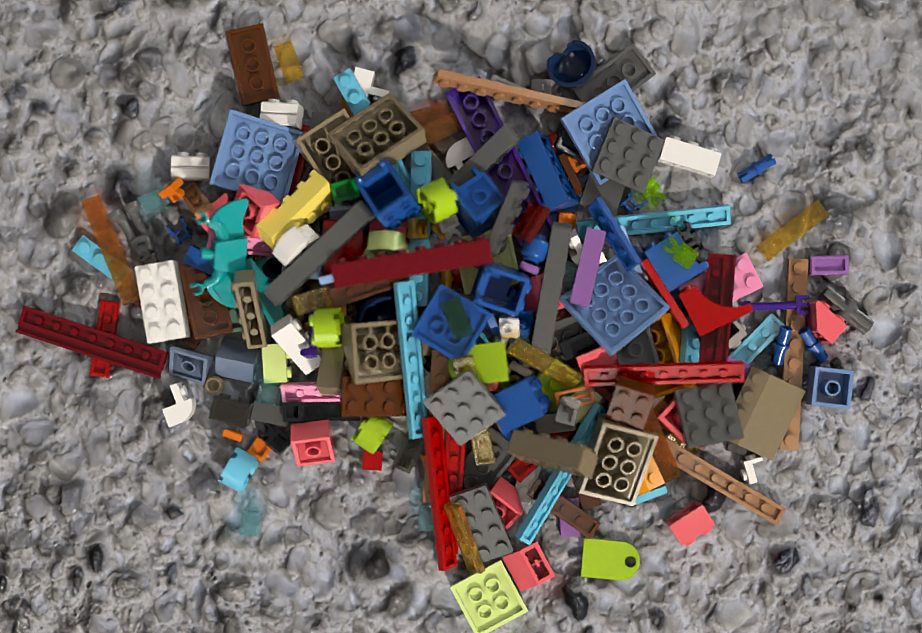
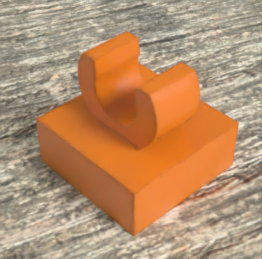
M178 177L158 193L162 199L169 196L170 200L175 203L186 195L179 188L184 184L183 180Z

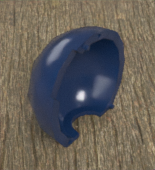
M572 40L567 44L564 52L559 55L554 54L547 60V72L550 79L565 88H575L584 85L591 78L595 70V56L591 47L579 40Z
M387 292L364 298L357 309V323L397 319L395 295Z

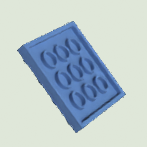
M623 79L560 118L597 185H601L609 180L591 172V169L613 117L657 136L626 79Z
M230 109L209 185L237 193L239 184H244L268 191L282 203L289 193L300 153L292 139L303 132Z
M616 254L598 268L589 307L570 303L573 288L561 296L559 300L610 357L670 309V306L634 269L629 272L625 270Z

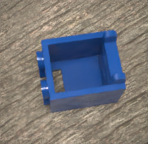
M381 159L378 161L380 165L363 177L356 176L357 181L355 184L376 217L388 230L392 231L399 228L407 219L415 217L422 209L389 161Z
M475 167L471 169L475 177L460 187H457L454 182L449 184L450 188L457 195V200H455L458 208L457 219L472 239L473 237L481 236L494 227L506 198L485 172L482 171L480 173Z
M670 231L658 238V244L652 242L642 248V255L645 259H649L669 292L701 273L709 266L706 261L696 262L678 232L672 234Z
M495 262L483 264L479 267L470 296L472 303L517 317L518 313L524 309L525 301L523 299L525 293L529 294L532 283L526 272ZM512 279H515L519 283L514 297L511 298L507 296Z
M534 373L491 393L507 411L504 417L496 421L507 441L511 440L514 430L519 431L518 427L545 415L551 408V401L548 395L543 393L541 389L542 383L538 376L535 377Z

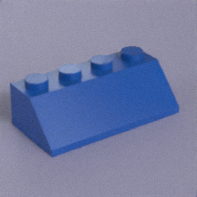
M535 131L521 139L517 143L519 146L517 151L527 163L525 168L528 174L533 176L535 181L533 182L534 188L538 193L540 192L543 198L541 203L545 210L557 212L579 204L548 135Z

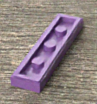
M587 228L571 295V304L584 307L590 306L606 231Z

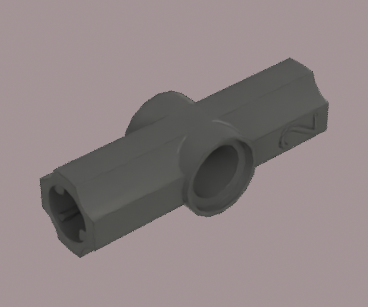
M829 286L821 292L817 299L826 302L834 315L836 313L845 320L844 323L850 324L862 335H865L874 324V321L861 312L854 302L843 298Z

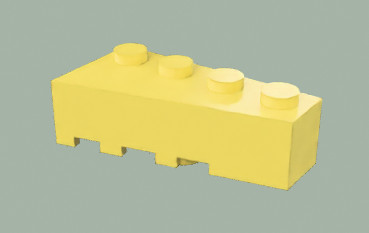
M314 169L309 173L311 177L305 183L301 181L296 186L298 190L291 196L287 195L278 209L274 207L256 225L259 237L273 250L279 239L294 226L300 228L306 224H312L322 214L327 213L329 207H333L329 182Z

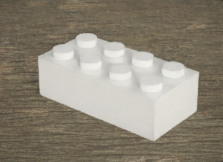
M170 260L135 266L147 343L154 344L191 337L178 261Z

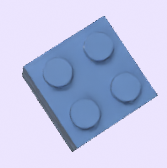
M810 366L806 404L850 410L854 371Z

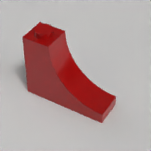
M689 285L681 289L682 293L679 294L699 337L754 310L750 303L740 307H724L708 300L699 291L697 286L692 288Z

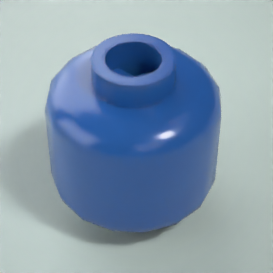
M540 234L526 237L521 249V254L524 256L523 259L534 264L544 261L549 244L545 241V237Z

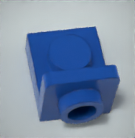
M481 307L492 314L485 325L487 331L491 329L493 336L499 334V326L492 309Z
M523 310L515 318L519 319V337L528 338L534 330V311Z

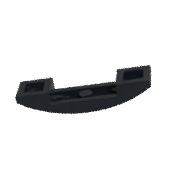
M340 401L283 402V422L328 419L329 421H360V417L339 416Z

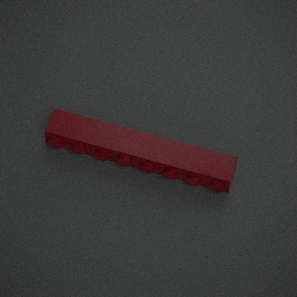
M483 235L473 237V241L465 242V239L453 240L451 245H445V242L434 243L433 248L427 249L425 245L415 246L414 251L406 252V248L394 250L395 254L387 255L386 251L374 253L375 257L367 258V255L355 256L353 261H348L347 258L336 259V263L331 264L334 287L341 288L493 263L490 239H485Z

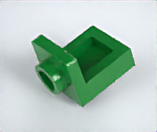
M348 178L329 184L334 203L360 197V190L355 184V178Z

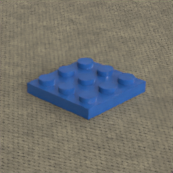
M440 284L411 335L462 365L492 314Z

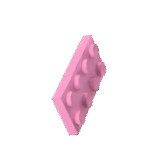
M747 252L736 257L733 302L764 287ZM706 273L678 286L680 294L682 293L681 289L691 285L692 288L697 286L704 295Z

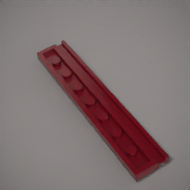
M708 253L707 262L709 266L706 269L704 296L720 306L732 307L736 255ZM731 322L701 336L699 362L728 361ZM697 383V386L708 385L713 383Z
M23 306L18 322L19 326L15 331L16 333L157 379H161V373L169 354L167 351L28 306Z

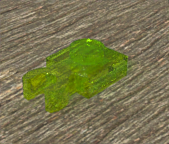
M651 176L644 194L641 195L644 199L650 196L652 205L658 207L659 204L656 202V198L660 197L663 201L667 198L663 193L657 191L661 186Z
M669 238L668 241L673 244V247L668 249L666 246H663V251L673 253L672 260L689 270L700 253L684 242L681 246H678L674 238Z

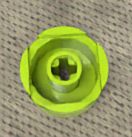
M443 177L416 190L417 201L419 204H423L424 209L422 212L431 224L439 223L458 213V208L455 204L457 195L453 189L449 190Z
M341 307L315 309L314 315H310V326L313 327L314 334H312L313 346L318 348L343 346L341 324H345L344 314L339 313Z
M385 416L366 417L369 420H363L358 428L361 432L356 431L351 441L367 452L374 454L394 425Z

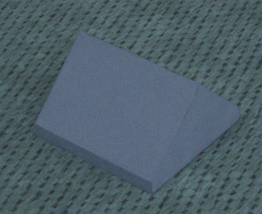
M223 338L216 354L215 375L253 383L260 348L248 349L246 342Z
M171 346L169 375L205 385L214 356L179 346Z

